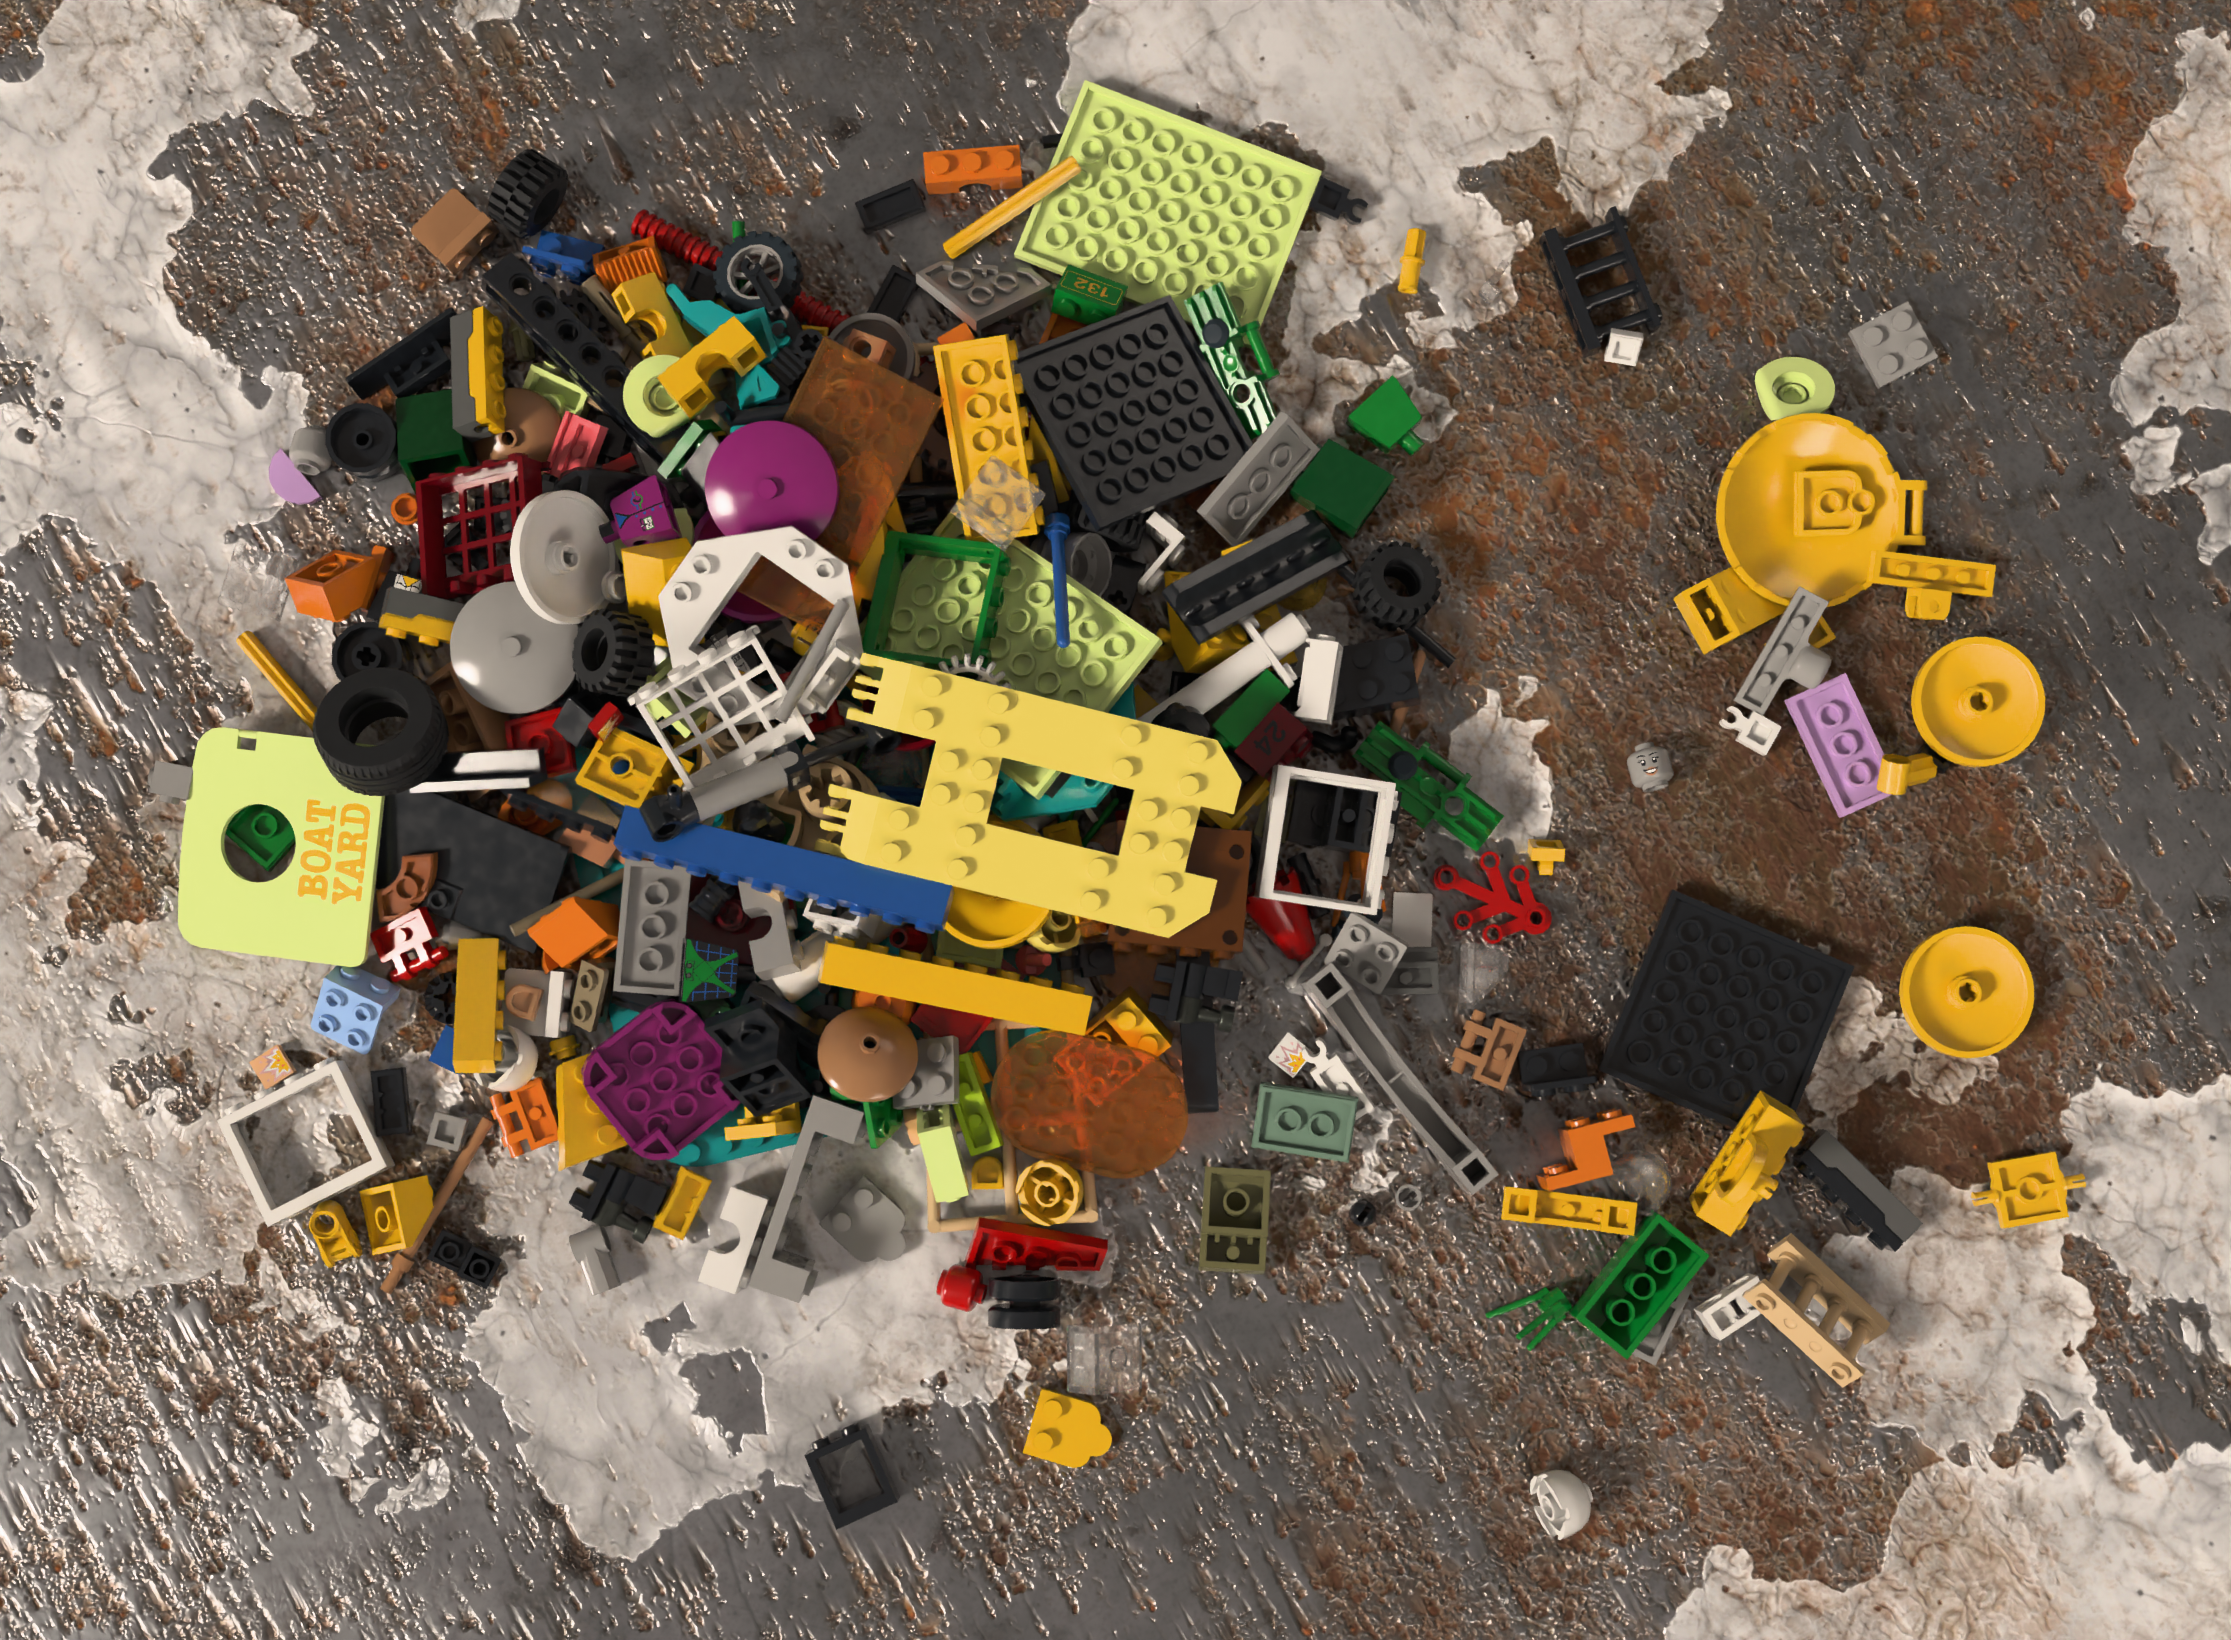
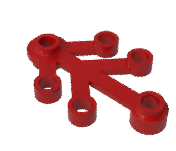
M1485 852L1479 858V865L1486 872L1493 891L1460 877L1456 868L1451 865H1441L1434 870L1432 882L1437 889L1449 891L1454 888L1487 903V905L1471 911L1463 910L1457 912L1453 916L1452 922L1458 930H1467L1473 923L1503 912L1517 917L1500 926L1491 924L1483 929L1482 937L1484 941L1488 944H1495L1500 942L1502 937L1521 930L1533 935L1541 934L1551 925V912L1547 906L1536 902L1528 882L1530 877L1529 870L1523 865H1516L1509 871V879L1513 884H1516L1523 905L1510 899L1498 868L1500 858L1495 852ZM1489 855L1495 859L1493 867L1485 866V856ZM1516 869H1521L1524 872L1525 877L1522 881H1517L1514 878L1513 873ZM1444 871L1450 872L1452 875V881L1448 884L1441 880V874ZM1533 912L1540 914L1541 921L1539 924H1533L1530 921V915ZM1461 914L1466 915L1469 920L1465 927L1457 923V918ZM1495 928L1498 931L1496 940H1490L1487 937L1488 929Z

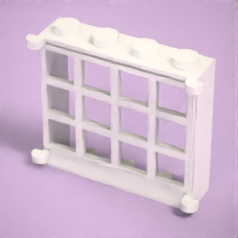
M757 625L751 626L746 631H739L727 639V644L718 649L709 648L697 656L698 660L687 667L684 664L675 667L668 672L666 679L657 684L655 681L649 682L627 698L630 705L636 704L684 783L682 786L683 791L758 763L759 760L773 753L774 749L791 743L803 735H806L809 742L815 740L808 726L813 719L810 714L802 716L797 706H795L792 712L794 716L790 717L786 724L780 723L775 727L771 726L762 711V707L782 696L785 698L788 690L755 636L761 632ZM752 644L763 663L741 675L730 656ZM725 660L735 679L713 691L702 672ZM767 670L778 690L756 701L746 681ZM697 676L707 695L685 707L674 688ZM740 685L751 705L729 717L718 697ZM668 692L679 711L657 723L646 704ZM712 701L723 721L701 733L690 713ZM756 712L766 732L744 743L734 723ZM684 717L695 737L673 749L662 729ZM728 728L739 747L717 759L706 739ZM700 744L711 763L689 775L678 755Z

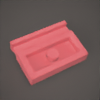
M565 411L547 461L551 462V470L543 472L559 478L562 472L575 467H594L609 428Z

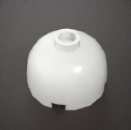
M508 1025L504 1026V1030H498L497 1041L503 1042L502 1061H496V1073H473L480 1085L500 1092L517 1090L526 1085L534 1075L538 1062L537 1047L530 1036Z
M1551 1470L1535 1475L1531 1479L1530 1494L1537 1493L1540 1506H1534L1535 1513L1541 1525L1551 1537L1558 1535L1557 1540L1570 1537L1579 1532L1589 1521L1591 1502L1593 1500L1592 1492L1586 1483H1582L1574 1474L1564 1470Z

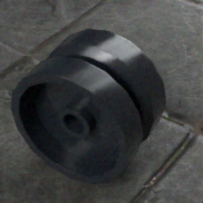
M354 403L340 409L331 418L326 429V448L333 461L351 476L365 482H379L393 476L401 468L398 461L397 422L381 408L369 403Z
M359 622L347 627L337 637L332 649V666L340 681L352 674L372 668H398L413 673L414 655L409 643L405 639L386 635L387 629L379 628V624L376 622ZM376 656L375 661L371 662L372 658Z
M1014 1274L989 1278V1297L994 1300L1009 1301V1303L996 1304L988 1309V1326L1001 1329H1048L1060 1327V1308L1053 1304L1040 1303V1301H1051L1060 1297L1061 1278L1035 1274Z

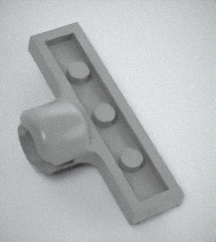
M1800 586L1798 587L1736 694L1735 702L1763 716L1784 680L1792 679L1809 689H1814L1821 683L1830 668L1832 660L1828 654L1810 645L1808 639L1827 607L1828 601Z

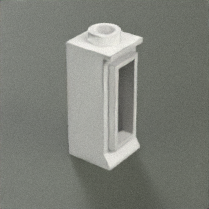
M1317 634L1316 639L1306 638V642L1310 647L1305 649L1297 700L1299 709L1294 714L1299 721L1332 725L1343 654V646L1339 642H1335L1336 637Z

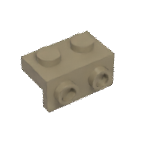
M603 957L581 961L569 1017L570 1023L588 1032H594L597 1030L598 1023L606 1022L614 986L615 959Z

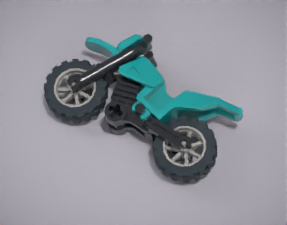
M751 231L747 233L748 236H737L733 239L734 242L730 246L727 244L722 249V256L717 257L715 262L717 271L713 272V279L717 284L715 286L717 293L732 312L711 300L689 302L676 284L672 283L667 286L666 292L684 314L683 318L703 335L708 337L720 325L735 316L754 336L767 356L742 377L735 371L736 391L741 410L733 411L724 401H718L714 406L715 411L731 427L730 434L740 427L754 422L767 420L789 422L812 433L826 447L828 452L833 451L838 456H844V454L857 456L861 451L869 452L872 450V446L876 442L880 444L885 438L883 434L886 430L889 431L892 424L890 421V416H893V407L890 402L892 401L881 381L871 371L867 369L864 371L860 366L852 365L851 368H847L845 365L836 366V353L819 331L815 329L803 330L800 322L790 310L795 304L794 299L796 295L799 296L802 290L800 282L804 280V275L801 271L802 265L789 244H786L784 239L779 236L773 237L770 232L762 231V234ZM761 257L759 263H752L751 260ZM769 257L777 260L779 263L766 269ZM780 272L777 282L769 278V276ZM738 280H749L740 290L738 289ZM753 288L756 290L757 296H747ZM826 359V362L820 365L819 362ZM816 375H823L819 380L815 377ZM851 390L849 396L844 391ZM859 391L868 396L867 399L855 403ZM870 406L867 418L861 415L859 410ZM841 427H846V430H847V431H846V432H838V431H835V429H836V428H841Z

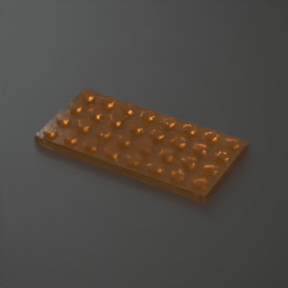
M824 336L783 421L800 426L817 437L826 447L835 463L839 477L837 509L831 523L815 542L848 564L852 584L945 399ZM763 555L760 556L736 590L818 634L834 607V604Z

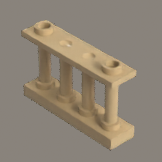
M1792 1233L1773 1245L1767 1253V1256L1777 1264L1769 1281L1763 1279L1747 1290L1743 1297L1843 1388L1863 1376L1866 1371L1854 1360L1862 1343L1866 1345L1884 1334L1891 1323ZM1788 1275L1802 1287L1794 1304L1779 1291ZM1812 1298L1817 1300L1827 1310L1819 1326L1804 1314ZM1837 1321H1840L1852 1332L1844 1349L1829 1337Z

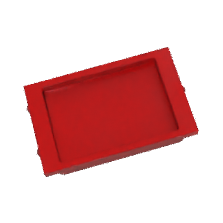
M1002 958V970L1020 974L1019 980H1023L1026 977ZM955 962L954 966L964 968L965 963ZM987 967V973L996 975L997 969L1000 968ZM923 1003L910 1018V1021L916 1024L922 1032H926L933 1038L957 1037L959 1040V1055L970 1050L993 1020V1017Z

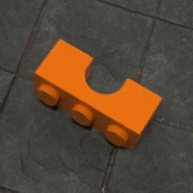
M1019 145L923 152L925 183L928 195L960 193V187L976 183L987 184L991 186V190L1023 188Z

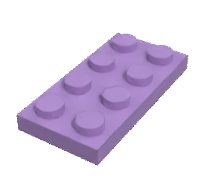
M1846 673L1828 680L1814 689H1808L1784 700L1839 818L1892 795L1881 792L1876 788L1884 753Z

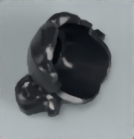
M753 800L736 807L732 819L733 832L781 843L784 840L786 828L780 819L773 816L771 812H767L766 804L761 803L759 800Z

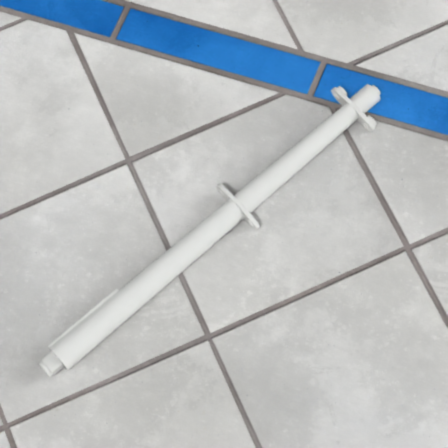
M1292 612L1260 634L1256 630L1260 625L1254 616L1241 622V625L1253 642L1137 720L1151 723L1158 714L1175 702L1181 703L1183 706L1194 707L1203 715L1270 666L1289 689L1294 685L1293 681L1298 678L1287 662L1281 665L1279 660L1306 642V638H1309L1307 633L1311 631L1309 624L1301 614L1295 616ZM1061 772L1045 793L1053 798L1072 774ZM1091 808L1083 809L1093 824L1098 821ZM1045 815L1021 819V821L1038 832L1058 817L1053 815L1050 818ZM848 909L838 918L855 921L857 915L850 913V909ZM881 916L873 939L859 936V939L855 940V946L866 948L867 942L879 944L888 938L894 929L901 928L908 923L902 921V925L889 924L882 921L883 916ZM816 931L801 942L804 953V960H800L802 971L765 981L760 980L758 983L769 986L775 991L776 995L784 1000L788 999L790 1003L797 1002L817 988L820 983L818 975L825 941H833L834 936H844L837 931H832L831 934Z

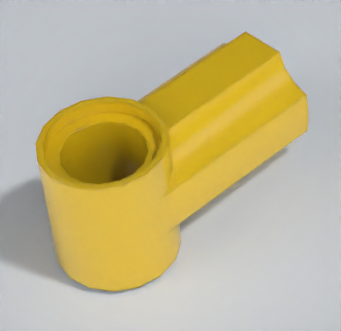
M1925 753L1906 757L1896 754H1885L1882 756L1876 788L1887 794L1903 795L1906 793L1908 786L1925 783L1930 778H1934L1937 766L1934 764L1932 756Z

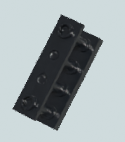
M1616 206L1609 208L1604 217L1605 224L1565 238L1562 235H1558L1555 227L1544 231L1539 239L1583 358L1597 353L1603 338L1610 336L1611 328L1628 330L1645 324L1650 335L1658 330L1661 326L1660 321L1663 319L1659 305L1653 303L1626 234L1628 232L1627 221L1623 214L1619 215ZM1611 235L1617 253L1578 267L1570 266L1566 256L1568 250ZM1623 265L1629 282L1588 297L1585 294L1581 295L1578 287L1580 279ZM1634 294L1640 312L1601 326L1593 325L1589 316L1591 309Z

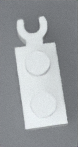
M1318 1037L1315 1041L1320 1048L1319 1053L1311 1054L1306 1047L1302 1048L1303 1058L1307 1062L1316 1065V1067L1310 1070V1074L1322 1091L1358 1097L1355 1121L1375 1108L1374 1103L1337 1052L1331 1057L1327 1055V1045L1322 1038Z

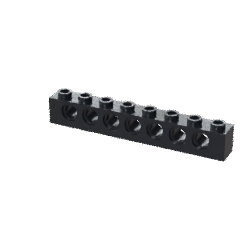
M510 252L482 275L481 289L660 466L691 425L687 422L678 429L658 438L650 436L647 432L637 427L628 416L623 402L624 384L631 372L625 366L624 359L615 350L610 351L602 343V338L598 332L591 327L587 328L579 320L577 312L570 305H564L556 297L554 289L547 282H541L533 274L531 266L524 259H518ZM517 288H524L529 293L526 295H519L515 293L514 290ZM547 311L552 314V317L542 318L537 315V312ZM571 334L575 337V340L565 341L560 335ZM591 356L596 358L598 363L588 364L583 358ZM615 379L621 383V386L611 387L606 381Z

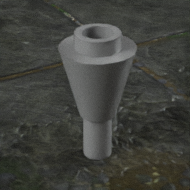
M451 920L450 924H444L442 943L448 944V950L458 949V939L495 938ZM499 939V944L504 945V941Z

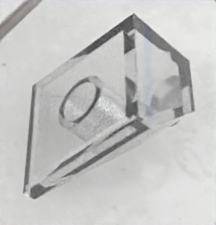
M1465 943L1460 945L1458 1010L1474 1009L1502 980L1503 972H1508L1509 954L1504 953L1503 945Z

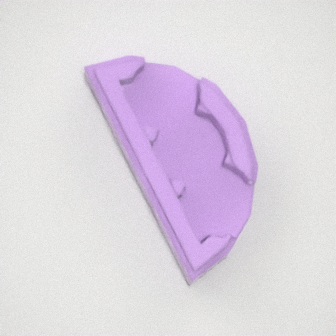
M280 448L272 457L269 466V480L275 493L287 502L298 505H312L324 499L306 476L294 467L286 452Z

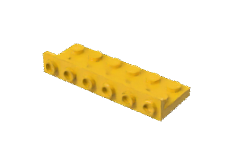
M1009 334L933 346L965 540L989 542L1038 534L1040 526L1045 525L1042 505H1036L1035 493L1040 492L1037 473H1031L1029 460L1034 459L1032 440H1026L1024 427L1029 426L1026 406H1020L1019 394L1024 393L1021 373L1015 374L1013 361L1018 360L1016 341L1010 340Z

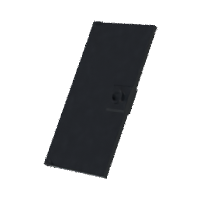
M410 789L401 793L385 796L375 889L388 887L397 879L401 870L402 856L438 852V869L434 885L419 907L426 906L427 910L431 913L454 920L531 953H536L538 944L529 936L528 931L515 937L509 925L553 903L572 847L439 793H410Z

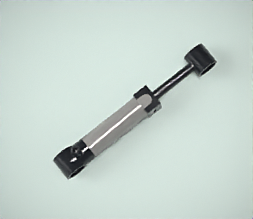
M858 722L861 733L803 755L798 744L794 741L774 749L773 757L684 792H681V788L678 785H670L667 789L668 795H657L646 800L641 805L639 812L653 840L656 842H666L677 837L687 826L783 788H787L790 793L810 785L809 767L864 745L869 747L876 756L885 755L895 750L901 744L902 737L898 731Z

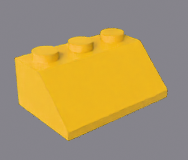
M687 537L621 548L629 614L641 616L642 619L649 623L648 628H651L653 631L652 639L655 641V645L668 647L658 595L691 550L692 546ZM703 637L702 640L699 642V644L705 643V638H704V637Z

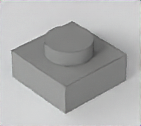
M435 1111L426 1144L457 1152L461 1151L470 1119Z

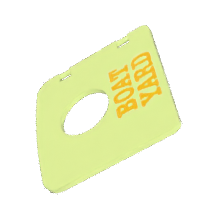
M229 727L213 728L205 732L196 746L192 766L193 775L189 798L186 801L182 832L178 890V926L183 938L191 945L200 948L346 967H357L364 964L369 950L385 796H369L355 793L338 783L324 763L312 737ZM241 737L256 739V749H240ZM355 743L356 745L365 746V747L378 746V745ZM255 804L268 805L280 811L290 822L295 834V853L289 867L280 876L267 882L251 881L237 873L227 859L224 846L225 833L232 818L242 809Z

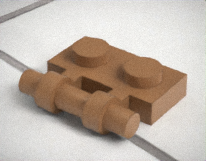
M1474 1009L1470 1021L1466 1020L1463 1027L1465 1034L1459 1048L1455 1047L1452 1057L1455 1059L1450 1070L1463 1074L1466 1064H1472L1476 1066L1471 1077L1472 1079L1503 1091L1527 1030L1499 1018L1494 1019L1492 1027L1489 1029L1482 1026L1486 1013ZM1477 1036L1486 1038L1480 1056L1471 1053Z

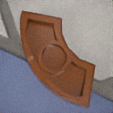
M438 852L402 856L401 870L397 879L388 887L376 890L380 923L398 919L412 912L426 899L436 879Z

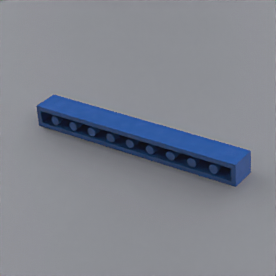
M625 805L614 840V845L622 852L621 856L633 861H641L642 857L654 860L653 864L666 869H673L674 865L687 868V873L698 877H706L707 873L719 876L718 880L731 885H738L739 881L752 884V889L763 893H771V890L775 889L784 892V896L792 900L803 901L804 897L817 900L816 904L824 908L836 909L837 905L850 908V913L860 917H869L871 913L883 916L882 921L889 924L902 925V921L915 924V929L925 933L933 934L935 929L940 931L945 929L954 896L952 885L700 823L685 827L677 837L669 841L656 842L651 837L639 812L640 809Z

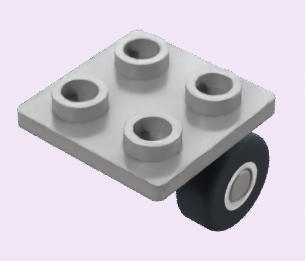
M1353 894L1348 897L1347 901L1361 903V894ZM1382 908L1377 909V915H1364L1363 913L1343 911L1347 920L1344 922L1339 919L1336 926L1333 927L1331 935L1335 942L1327 954L1325 962H1332L1339 971L1373 992L1381 994L1409 944L1378 925L1383 917Z

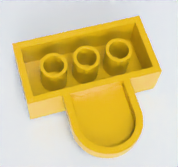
M1759 1091L1690 1195L1689 1200L1696 1216L1731 1237L1735 1229L1741 1230L1749 1217L1747 1211L1753 1202L1758 1203L1762 1198L1767 1200L1773 1195L1770 1189L1776 1190L1778 1180L1771 1178V1175H1777L1781 1171L1786 1161L1784 1158L1790 1147L1795 1148L1804 1135L1802 1130L1804 1124L1793 1109L1765 1092Z

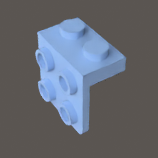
M337 965L323 980L311 1021V1028L315 1032L361 1054H368L372 1050L382 1015L398 998L401 988L384 978L361 969L359 966L346 967Z

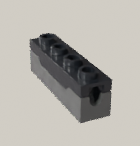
M1818 1129L1803 1144L1801 1149L1792 1156L1798 1163L1795 1168L1809 1181L1814 1178L1822 1186L1819 1190L1820 1193L1832 1204L1838 1202L1846 1210L1843 1215L1854 1226L1859 1227L1862 1225L1870 1233L1867 1236L1868 1240L1879 1250L1882 1251L1885 1248L1886 1250L1896 1252L1903 1245L1902 1243L1906 1242L1923 1224L1827 1130Z

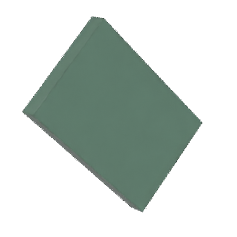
M1261 1081L1251 1147L1349 1163L1358 1097Z

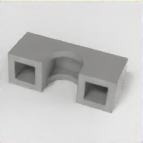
M739 881L738 886L743 911L751 918L770 916L772 919V926L767 935L763 938L749 941L755 974L765 981L802 971L800 960H804L803 948L800 941H796L794 929L798 928L797 917L794 910L789 908L787 898L781 903L762 892L752 889V884Z

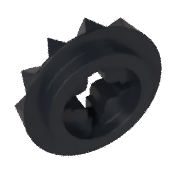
M456 972L439 974L428 982L426 992L423 994L425 1009L434 1020L444 1024H454L455 1002H452L450 1007H446V1001L438 998V995L447 994L450 988L453 989V995H456Z

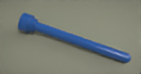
M1057 512L1045 517L1044 533L1051 541L1056 640L1060 648H1066L1070 644L1064 540L1070 534V519L1066 514Z

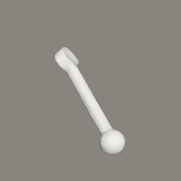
M1322 934L1319 937V944L1314 948V953L1305 959L1292 976L1284 980L1286 988L1294 989L1297 985V979L1324 947L1332 943V937L1329 934Z

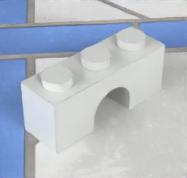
M737 1185L731 1186L720 1218L732 1222L738 1228L740 1233L739 1244L733 1251H723L714 1247L709 1249L698 1282L732 1294L738 1293L741 1287L747 1288L753 1271L748 1269L751 1257L758 1256L763 1243V1238L759 1237L763 1225H769L774 1212V1207L770 1206L771 1197Z

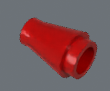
M907 924L901 928L894 929L890 933L889 940L891 945L899 950L904 949L921 954L927 946L928 937L927 933L915 929V924Z

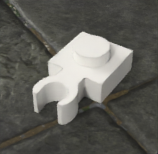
M1728 707L1726 710L1734 714L1735 721L1728 723L1722 719L1719 721V724L1726 729L1739 731L1735 741L1762 756L1767 755L1782 727L1755 711H1752L1748 718H1746L1738 708Z

